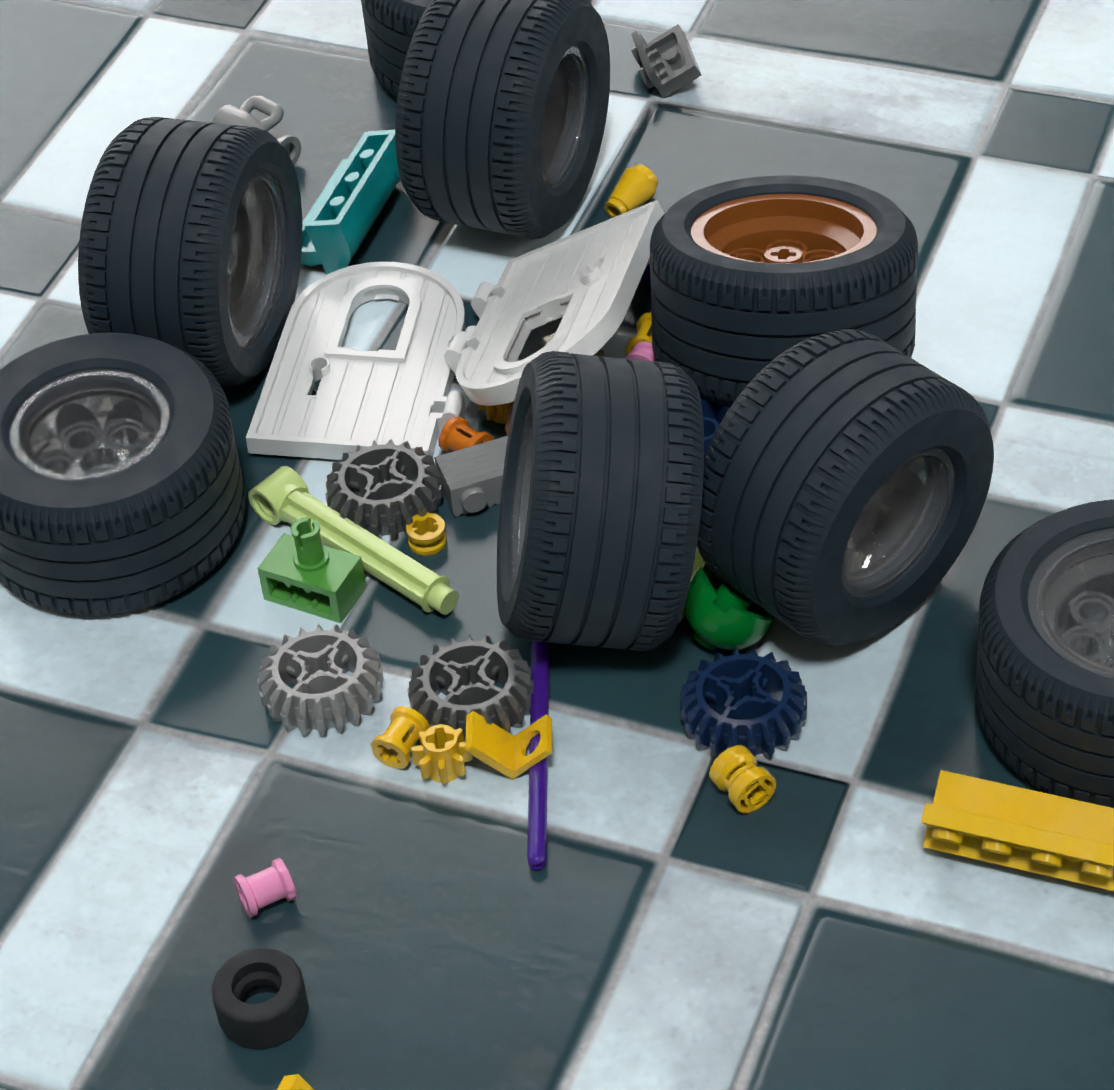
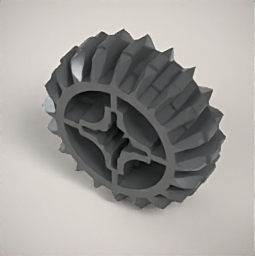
M390 439L386 444L378 445L373 441L372 446L367 448L357 445L354 454L343 453L341 462L332 463V471L327 475V493L325 496L327 506L340 513L341 518H348L354 524L361 526L378 538L390 535L395 540L397 533H406V525L413 523V516L419 515L424 517L427 512L436 514V509L441 504L443 494L441 476L438 472V467L435 466L433 457L426 455L422 447L412 449L408 441L395 445L393 440Z
M469 634L466 641L456 642L451 637L447 647L444 648L434 644L432 655H421L419 666L412 668L411 681H409L407 690L410 708L422 714L430 727L442 724L448 725L455 730L463 729L464 741H466V716L472 711L483 716L487 724L491 725L493 722L508 733H510L511 727H522L524 715L530 714L532 706L531 695L534 692L531 669L527 661L523 660L519 650H510L505 640L493 644L489 635H487L481 641H474ZM499 682L504 688L501 689L495 685ZM441 692L447 696L441 699L438 695Z

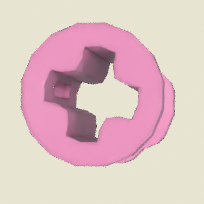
M280 857L273 860L272 866L247 877L239 874L233 878L240 902L250 918L258 915V909L278 900L286 898L288 901L297 898L293 880Z

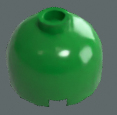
M706 564L703 568L700 567L692 578L683 608L688 624L695 632L694 638L701 645L711 650H716L717 648L729 651L735 648L737 650L746 649L756 644L767 633L776 618L718 578Z

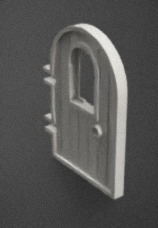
M657 200L508 261L496 285H492V283L487 281L480 283L471 301V306L480 319L472 336L467 337L463 333L455 334L444 354V358L456 375L458 383L472 402L486 406L513 402L524 367L544 352L559 351L570 354L594 355L608 342L621 325L650 258V240L654 226L665 214ZM562 318L555 335L543 348L531 356L517 361L532 329Z
M370 262L348 266L329 273L309 285L297 297L289 311L246 435L248 453L342 460L343 453L354 454L357 445L367 448L372 446L373 441L378 445H382L392 439L395 445L408 441L412 449L422 447L426 455L433 456L438 434H441V430L446 422L453 417L465 418L466 414L463 394L459 391H451L455 374L445 360L444 354L455 334L463 333L470 337L476 326L466 328L463 301L455 287L433 271L399 262ZM374 299H390L398 302L402 301L409 305L396 350L362 351L354 350L351 347H341L349 324L348 319L361 304ZM321 380L316 395H312L313 390L316 392L315 382Z

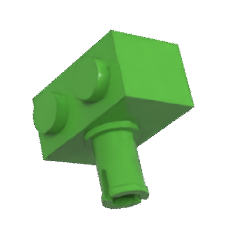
M309 517L296 520L291 527L292 535L283 533L257 568L264 600L342 623L367 588L362 557L346 550L322 545L320 523L316 519L312 521V527L311 518Z

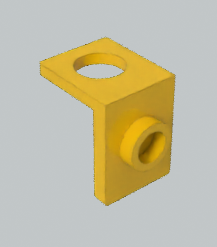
M472 711L466 716L465 750L484 764L491 766L513 780L552 753V718L546 714L513 736L493 722L491 725L487 724L483 716ZM540 733L538 746L531 754L526 756L528 743L535 735Z

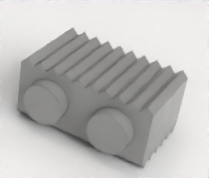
M508 436L434 457L435 466L438 467V472L441 476L442 492L454 516L459 517L462 513L467 515L469 512H478L486 506L492 507L494 504L500 505Z

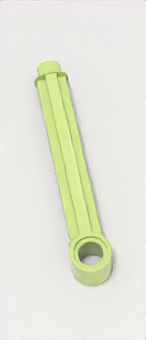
M281 466L248 493V498L254 511L263 521L270 525H277L281 521L293 524L296 520L309 517L311 518L312 527V521L316 519L320 523L322 544L361 556L365 571L419 604L422 610L427 613L436 610L446 615L455 608L459 595L458 592L450 588V581L447 577L437 575L361 526L354 524L348 518H341L340 513L309 495V490L304 480L292 468Z

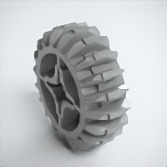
M318 624L316 630L306 632L300 627L299 635L294 638L284 635L282 645L270 646L269 656L262 658L261 671L258 672L261 702L265 706L266 711H269V715L273 718L274 723L282 722L287 732L298 727L303 736H306L311 730H317L323 737L326 729L336 728L342 733L343 726L347 722L358 725L360 714H372L373 703L380 701L381 688L383 687L382 682L384 681L380 657L376 653V649L372 648L368 642L367 637L359 638L354 629L342 633L337 624L330 630H323L320 624ZM348 671H350L351 673H353V675H352L351 677H350V676H347V675H345V674H346ZM290 683L296 684L293 689L289 687Z

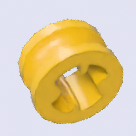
M427 512L424 517L419 515L412 517L413 523L406 525L408 545L412 552L428 556L434 555L445 548L447 536L445 522L441 516Z

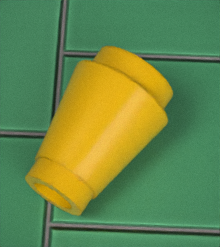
M640 164L625 169L604 205L607 214L614 218L638 208L652 198L656 193L655 188L658 186L655 174L649 168Z

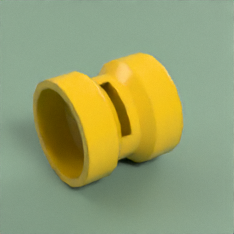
M743 745L728 748L714 760L710 767L709 776L712 782L723 792H729L730 802L741 813H751L758 810L771 799L777 785L775 778L764 767H757L756 757Z

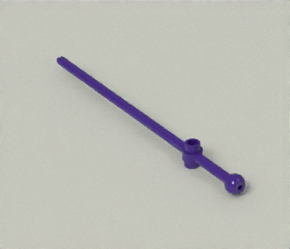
M532 641L531 677L534 683V692L531 695L530 725L546 714L549 716L550 643L543 641ZM540 733L530 740L529 754L538 746ZM548 756L529 768L527 860L529 867L535 870L542 869L546 864Z

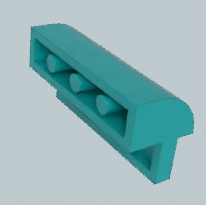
M395 130L364 132L348 159H342L303 220L301 265L315 266L322 264L326 274L349 265L401 180L396 158Z

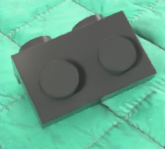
M679 24L646 43L638 30L631 33L635 43V47L631 48V52L641 67L639 73L647 87L651 89L655 86L663 98L680 88L688 86L693 80L702 76L687 37Z

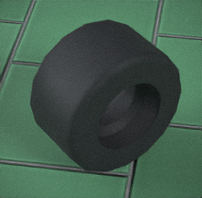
M256 948L240 952L228 959L216 972L211 986L213 1004L219 1026L229 1040L242 1047L265 1049L278 1046L291 1039L305 1023L309 1007L301 969L292 957L279 950ZM259 993H276L273 998L264 1003H245L248 998Z

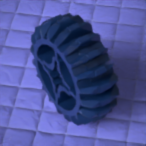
M735 648L732 655L727 657L717 652L713 663L701 660L698 671H689L687 684L682 686L680 693V717L685 725L688 738L695 739L699 750L710 748L714 759L728 748L736 745L745 746L755 757L756 755L763 754L771 759L775 748L787 751L790 740L799 739L802 726L805 725V720L807 719V691H805V685H802L799 672L791 671L788 660L776 662L773 652L764 657L758 656L755 648L749 654H740Z

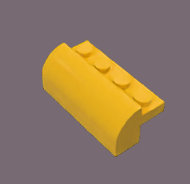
M940 770L933 804L925 803L921 823L927 827L923 844L924 848L1114 891V808Z

